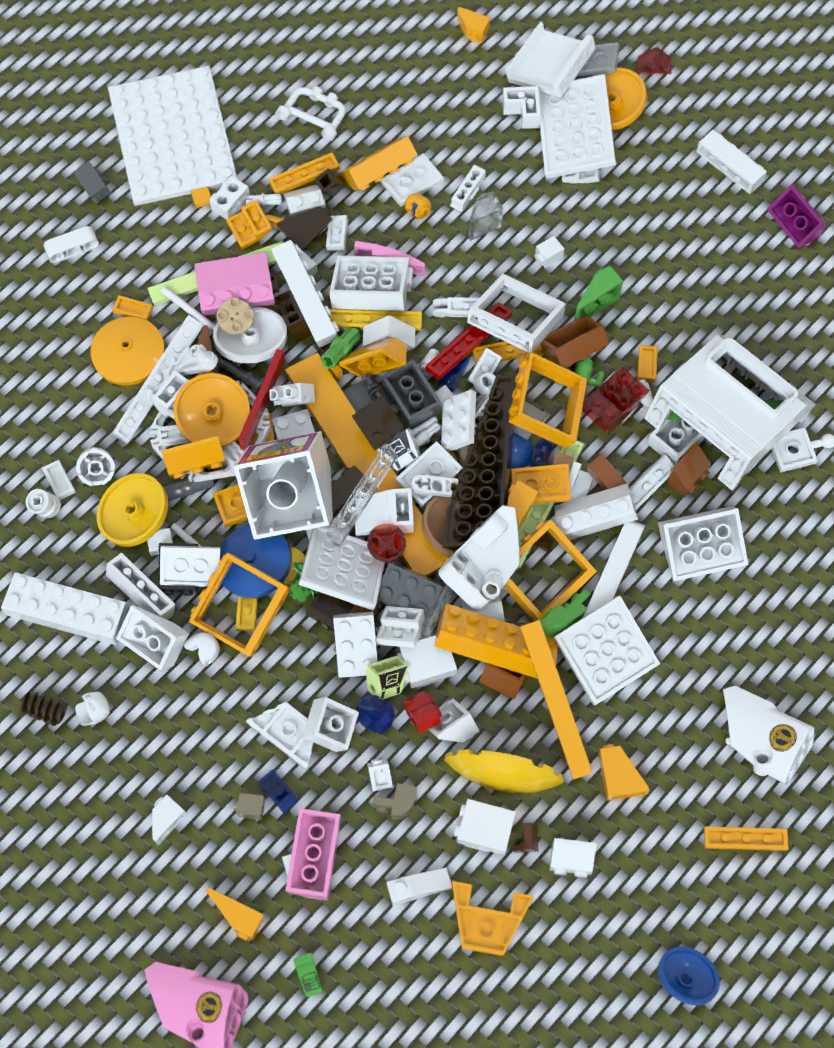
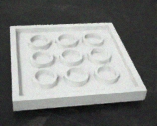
M324 526L313 528L298 585L374 610L388 549Z
M617 596L553 636L593 705H597L660 664L621 596Z

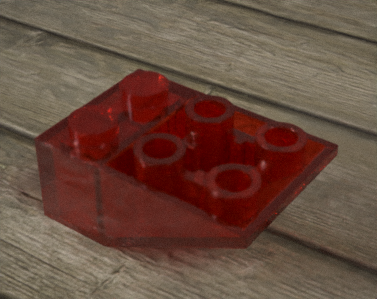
M622 366L584 400L582 412L609 435L625 420L650 390Z

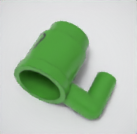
M589 358L579 360L576 363L574 373L586 378L587 384L597 388L601 387L605 373L598 371L596 379L592 378L593 361Z

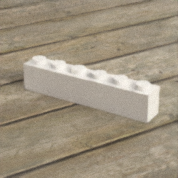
M289 240L271 249L318 347L320 348L333 342L338 336L336 332L339 329L335 321L331 322L329 319L332 316L328 306H323L321 301L324 298L320 290H315L314 286L317 284L312 275L308 276L306 271L309 268L305 260H300L299 255H301V251L298 245H293L292 241Z

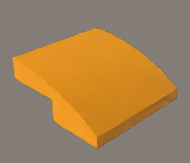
M257 200L241 207V212L226 219L242 250L256 243L272 230Z

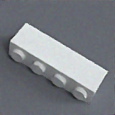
M712 130L699 142L697 153L749 194L764 181L767 171L761 165L751 160L747 154L737 149L734 144L728 142L720 133Z
M122 553L107 563L106 576L139 608L166 620L174 615L175 603Z

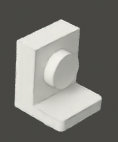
M376 758L371 760V763H367L373 791L393 787L387 760Z

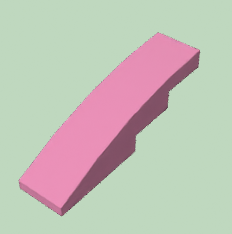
M355 241V256L409 257V267H413V274L425 276V263L389 247Z

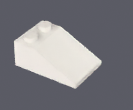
M131 605L116 639L159 670H164L174 666L189 633L169 620Z

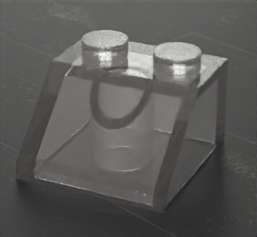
M493 191L488 194L484 193L476 199L469 219L468 238L470 241L502 227L503 207Z

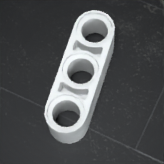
M86 226L47 240L44 243V249L49 261L57 263L93 250L99 245L93 228Z

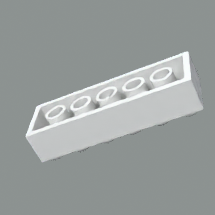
M16 572L13 575L1 609L7 616L113 645L118 643L116 637L129 611L126 602Z

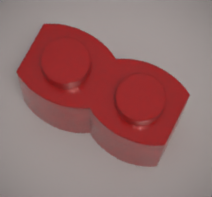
M422 691L402 701L408 717L419 734L441 724L440 717H442V713L438 706H434L435 703L430 694L426 695Z

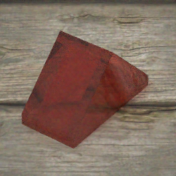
M655 47L637 57V73L671 74L672 58L660 48Z

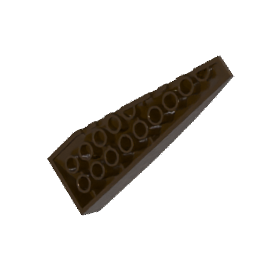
M496 375L489 394L488 403L483 410L484 414L477 426L474 443L470 445L464 461V468L458 477V484L452 493L451 503L446 510L443 548L458 550L469 540V537L502 505L508 506L514 424L509 423V409L513 402L512 394L515 390V375Z

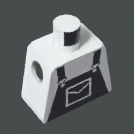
M410 428L402 431L393 437L391 441L377 449L396 471L403 467L407 469L415 459L421 456Z

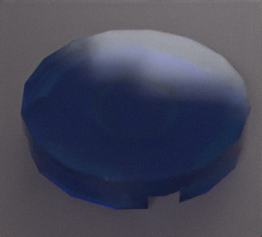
M368 695L362 698L356 706V711L359 712L357 719L367 730L383 733L389 730L395 720L394 709L387 700L384 699L383 701L376 695Z

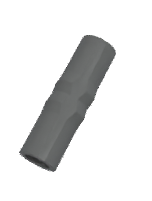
M185 478L163 487L166 490L169 502L214 487L213 479L194 482L193 480L191 482L189 478Z

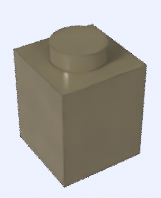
M239 793V798H235L234 811H236L237 816L258 820L263 819L264 796Z

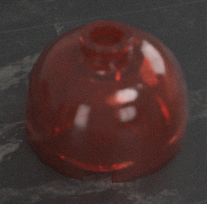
M382 524L376 526L370 532L367 539V547L374 559L390 563L403 555L406 548V539L399 527L393 524Z

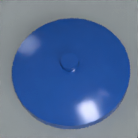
M249 524L233 531L220 546V560L226 553H231L282 583L290 571L292 552L288 541L282 534L254 539ZM234 562L222 581L223 586L228 591L246 599L266 596L278 588Z

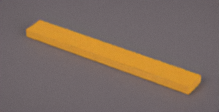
M540 620L522 625L520 629L572 779L591 774L593 772Z

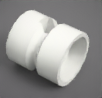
M35 489L26 497V507L34 514L45 518H52L60 511L61 503L59 498L47 491Z

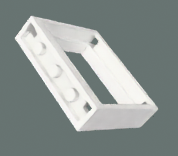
M502 274L469 309L467 323L530 353L536 349L563 318L566 303ZM501 291H504L550 314L531 334L484 311V309Z

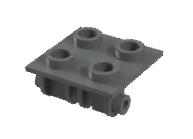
M368 373L362 376V381L343 391L355 412H358L382 395H384L389 405L392 404L374 375L371 376Z

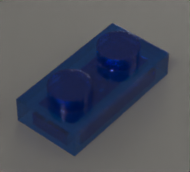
M465 357L438 381V386L443 387L446 385L450 391L455 392L470 359Z

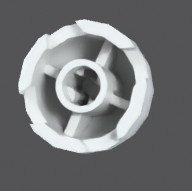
M92 447L86 449L77 460L76 470L78 477L82 482L90 486L104 485L111 480L114 474L115 464L113 458L102 448Z

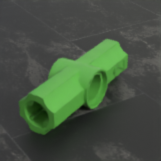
M354 327L348 328L340 337L337 336L333 340L329 349L321 357L324 367L327 369L334 368L339 361L350 354L361 338L359 330Z

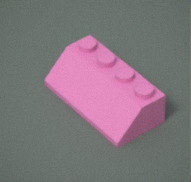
M299 808L286 892L306 898L328 901L341 825L340 814Z

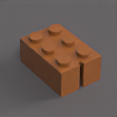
M584 315L547 335L540 345L545 359L567 369L577 361L586 359L588 355L601 351L603 347L609 345L604 326Z

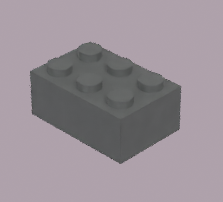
M414 359L407 362L406 365L381 376V384L384 391L408 428L412 429L442 413V402Z
M390 562L380 583L377 600L392 607L424 609L425 622H430L446 585L396 562Z

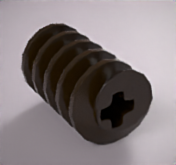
M28 691L21 704V713L23 715L28 714L29 717H35L39 721L43 719L44 723L50 722L52 726H56L63 720L67 710L66 703L60 707V701L57 700L53 705V698H49L45 702V695L38 699V692L31 696V691Z

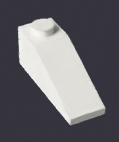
M447 868L409 875L387 882L393 906L452 888Z

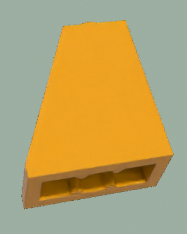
M614 744L602 746L598 755L607 801L647 795L649 792L648 785L620 746L615 747Z

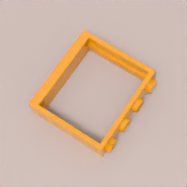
M530 352L524 358H521L518 364L520 368L515 378L516 387L512 394L513 402L509 409V423L567 449L577 440L587 379ZM530 370L570 388L563 431L522 413Z
M551 519L546 522L542 520L534 527L536 531L533 534L528 533L521 539L522 544L519 546L520 556L548 530L583 571L541 611L534 606L509 578L504 585L505 590L533 621L540 618L544 619V615L550 608L554 609L558 604L562 606L597 572Z
M226 553L218 562V570L211 574L208 580L210 583L208 588L201 592L199 604L191 610L189 622L243 654L252 657L286 599L290 587L237 556ZM233 562L278 587L247 645L201 620Z

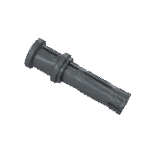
M220 355L218 357V367L239 379L246 387L251 388L255 391V394H258L263 380L257 378L253 372L243 370L224 356Z

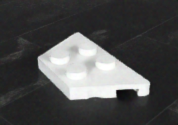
M284 702L276 708L269 709L263 712V714L255 718H249L246 721L249 726L307 770L314 742L302 737L308 720L304 715L287 702Z

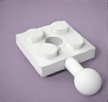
M805 428L789 431L771 448L780 473L816 464L818 460L813 449L822 446L827 449L834 447V435L825 434L821 439L810 442ZM793 446L798 452L795 454L790 453L788 447Z

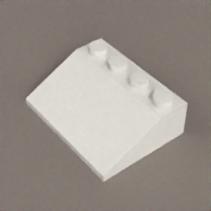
M337 256L330 287L332 309L404 311L407 297L409 257Z
M730 506L658 522L662 545L673 581L748 565L738 508Z

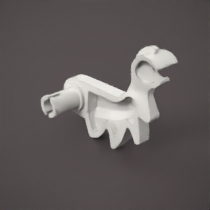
M195 344L191 348L188 346L178 359L174 356L171 357L169 369L163 370V382L157 385L154 390L158 392L174 371L185 376L213 370L218 362L217 356L211 351H206L202 344Z

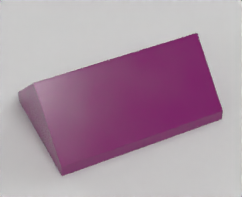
M791 184L767 208L768 212L799 249L819 238L826 224L794 184Z

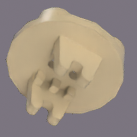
M231 298L220 305L217 310L216 319L219 327L224 332L239 335L249 330L253 323L254 314L246 302L237 298Z

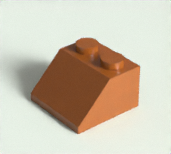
M697 443L672 468L667 482L671 488L684 498L688 493L693 494L698 487L697 483L700 480L704 481L710 474L708 470L711 463Z
M487 663L479 682L515 700L527 675Z

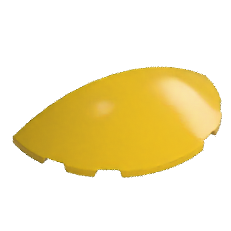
M458 750L457 755L449 752L445 755L444 759L447 764L463 777L483 787L501 792H538L556 787L564 782V777L561 773L554 774V768L545 764H539L537 767L534 766L531 759L506 753L482 750L475 755L471 750Z

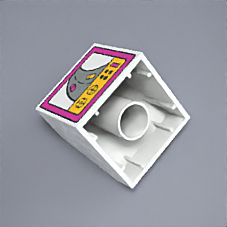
M321 431L247 446L235 463L234 470L254 539L323 527L330 524L333 518L331 467Z

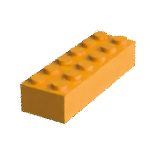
M447 603L445 604L439 618L434 647L537 678L520 626ZM552 636L546 637L556 666L558 645Z

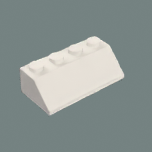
M628 483L555 505L557 526L569 540L638 520Z

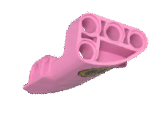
M158 962L153 963L144 970L154 1004L165 1029L193 1043L197 1048L232 1047L248 1004V994L240 985L204 977L193 970Z

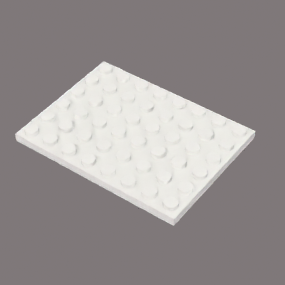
M209 66L108 87L134 206L191 194V190L208 186L209 190L220 188L223 182L231 176L237 179Z

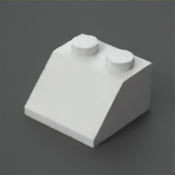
M318 185L283 193L290 217L319 206L322 209L326 208L321 189Z
M554 838L551 847L549 870L554 871V874L566 875L567 872L575 873L576 877L586 878L593 871L596 843Z

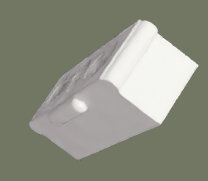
M476 165L472 167L452 197L450 207L460 212L464 211L485 179L486 170Z

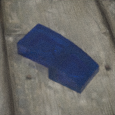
M273 769L257 782L282 813H285L299 801Z

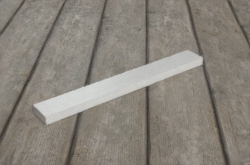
M190 315L187 316L111 435L126 444L129 443L153 405V397L149 393H157L154 388L163 382V370L169 369L171 357L174 356L178 359L181 353L188 346H191L204 324Z

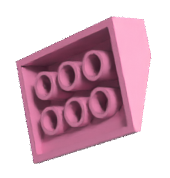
M266 252L194 264L203 316L217 315L220 305L231 298L242 300L250 307L275 305Z

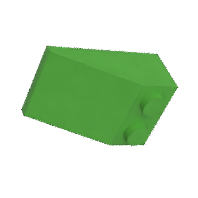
M610 265L599 269L595 273L577 306L575 320L584 315L592 317L619 299L623 280Z

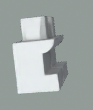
M295 383L275 386L269 391L270 400L274 401V405L282 404L283 407L315 403L314 384Z

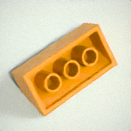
M406 136L393 141L339 173L353 190L360 189V191H363L370 187V182L375 181L376 183L385 178L384 174L388 172L392 174L398 171V166L404 163L406 166L414 161L413 158L418 154L409 137Z

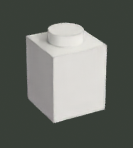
M552 236L536 246L535 259L539 264L547 268L563 258L564 248Z

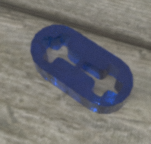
M544 438L538 441L529 459L530 467L546 465L554 449L553 442ZM543 446L547 447L545 452L542 451ZM538 457L541 458V460H540L539 463L536 462V459H537Z

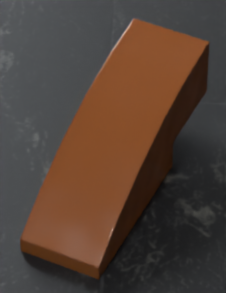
M602 454L587 466V472L596 480L602 491L626 484V481Z

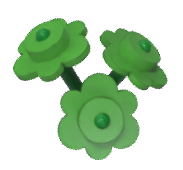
M294 562L292 568L298 571V574L290 586L287 596L292 594L293 599L304 602L306 596L310 595L309 590H312V598L314 600L315 594L318 591L298 585L304 563L299 562L298 564Z

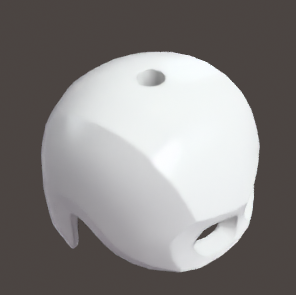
M206 632L195 634L184 643V647L187 650L194 651L199 648V659L204 666L214 662L220 652V645L217 639Z
M91 692L82 695L84 702L77 704L75 707L76 715L81 725H93L107 718L109 715V704L101 692Z

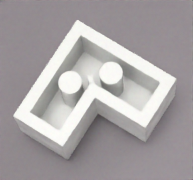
M538 86L503 88V114H521L522 129L539 128L541 113Z
M390 315L363 328V347L365 348L375 343L387 341L389 338H397L407 345L406 352L415 348V328Z

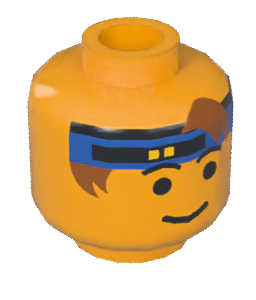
M414 193L406 198L405 210L415 219H423L430 214L431 202L422 194Z

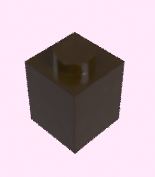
M328 168L314 179L323 194L334 196L346 186L337 171Z

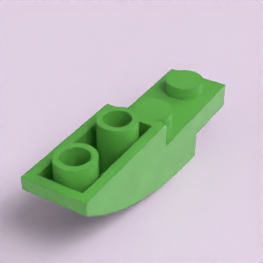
M584 589L580 594L576 593L572 597L570 604L566 603L563 607L558 604L554 609L550 608L544 615V619H539L545 637L554 636L579 621L588 609L584 604L591 593Z

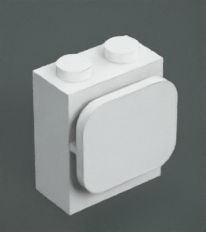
M436 635L418 640L415 648L399 647L400 653H397V656L409 665L405 682L410 683L411 688L425 687L438 683L444 678L457 675V667L452 652L434 647Z
M467 799L466 805L462 804L459 816L463 817L462 822L457 824L454 836L458 837L457 843L484 852L505 855L515 811Z

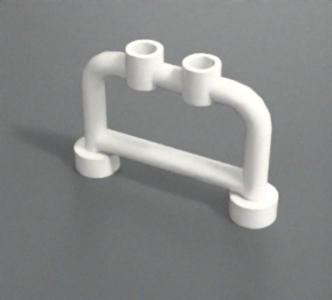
M314 86L313 89L305 87L296 89L285 105L279 106L275 113L283 121L288 120L292 114L324 128L321 132L322 136L332 141L337 135L336 128L345 116L346 109L341 102L337 101L338 97L336 94L329 93L328 96L322 94L323 91L320 87ZM305 94L313 101L319 100L330 108H337L339 112L333 122L328 123L292 106L300 95Z

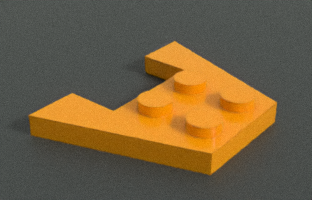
M452 881L461 948L504 956L534 896L513 892L510 913L469 906L472 885Z

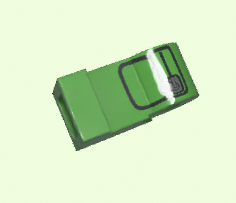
M312 953L294 958L293 961L306 998L322 993Z

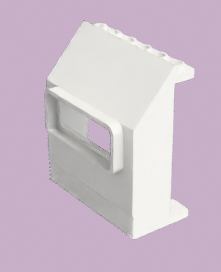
M716 335L670 378L661 384L644 419L660 430L664 426L671 410L730 457L718 479L733 491L742 477L798 422L802 423L816 404L730 336ZM723 356L728 360L727 365L732 364L731 368L735 366L742 371V377L746 375V380L750 378L757 383L756 388L759 386L760 391L764 389L771 394L770 399L783 400V402L774 410L715 362Z

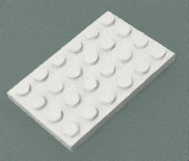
M605 74L572 81L561 98L539 91L540 129L546 179L616 165Z

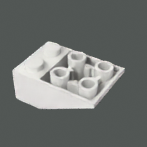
M411 488L391 489L354 499L356 536L414 533Z

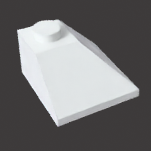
M453 698L439 707L442 713V717H440L441 724L429 729L438 739L462 743L471 739L479 732L471 714Z

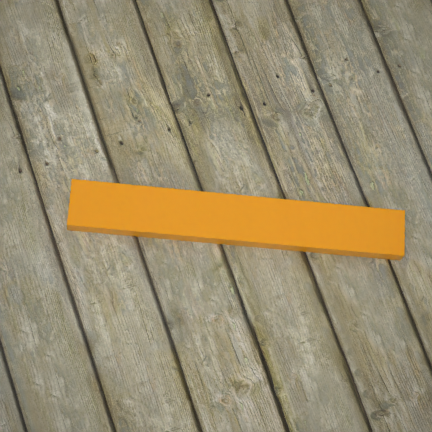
M315 353L285 369L286 376L291 384H314L315 403L305 404L345 469L355 465L370 480L371 487L362 496L391 489H403L395 481L397 475L388 461L378 450L374 451L352 417L356 413L330 371L323 366L319 354ZM412 500L414 533L387 535L409 569L430 577L439 572L441 566L448 558L438 553L426 540L422 530V514Z

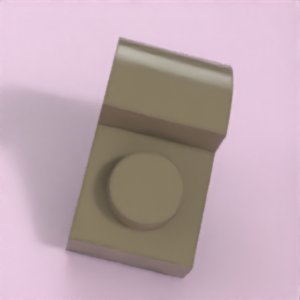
M397 783L394 799L374 796L373 808H376V811L380 813L392 811L391 819L393 820L402 819L414 808L417 787Z

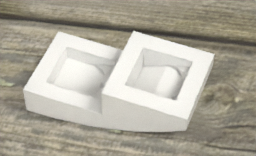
M599 169L563 175L562 181L566 183L600 182Z

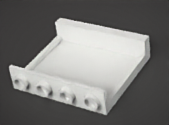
M540 22L530 37L524 42L519 52L516 53L511 63L506 67L505 71L508 82L523 87L538 86V91L561 98L596 49L593 36L586 35L582 41L544 30L543 22Z

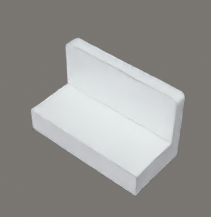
M577 462L573 463L570 471L571 500L587 496L593 480L589 473L580 470L581 464Z

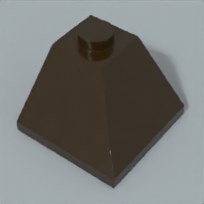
M384 395L352 415L374 451L391 441L404 427Z

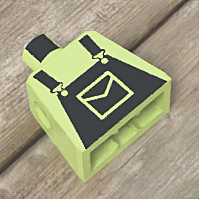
M399 656L366 665L367 689L381 705L389 704L390 697L400 694L403 690L409 665Z

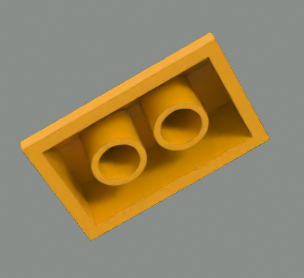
M389 338L387 341L375 343L372 346L363 347L351 352L339 361V366L361 379L366 373L373 376L406 365L407 345L397 338Z
M218 436L161 451L168 475L170 477L174 476V479L185 477V473L193 472V474L204 472L203 468L211 467V469L220 468L223 466L222 463H226Z

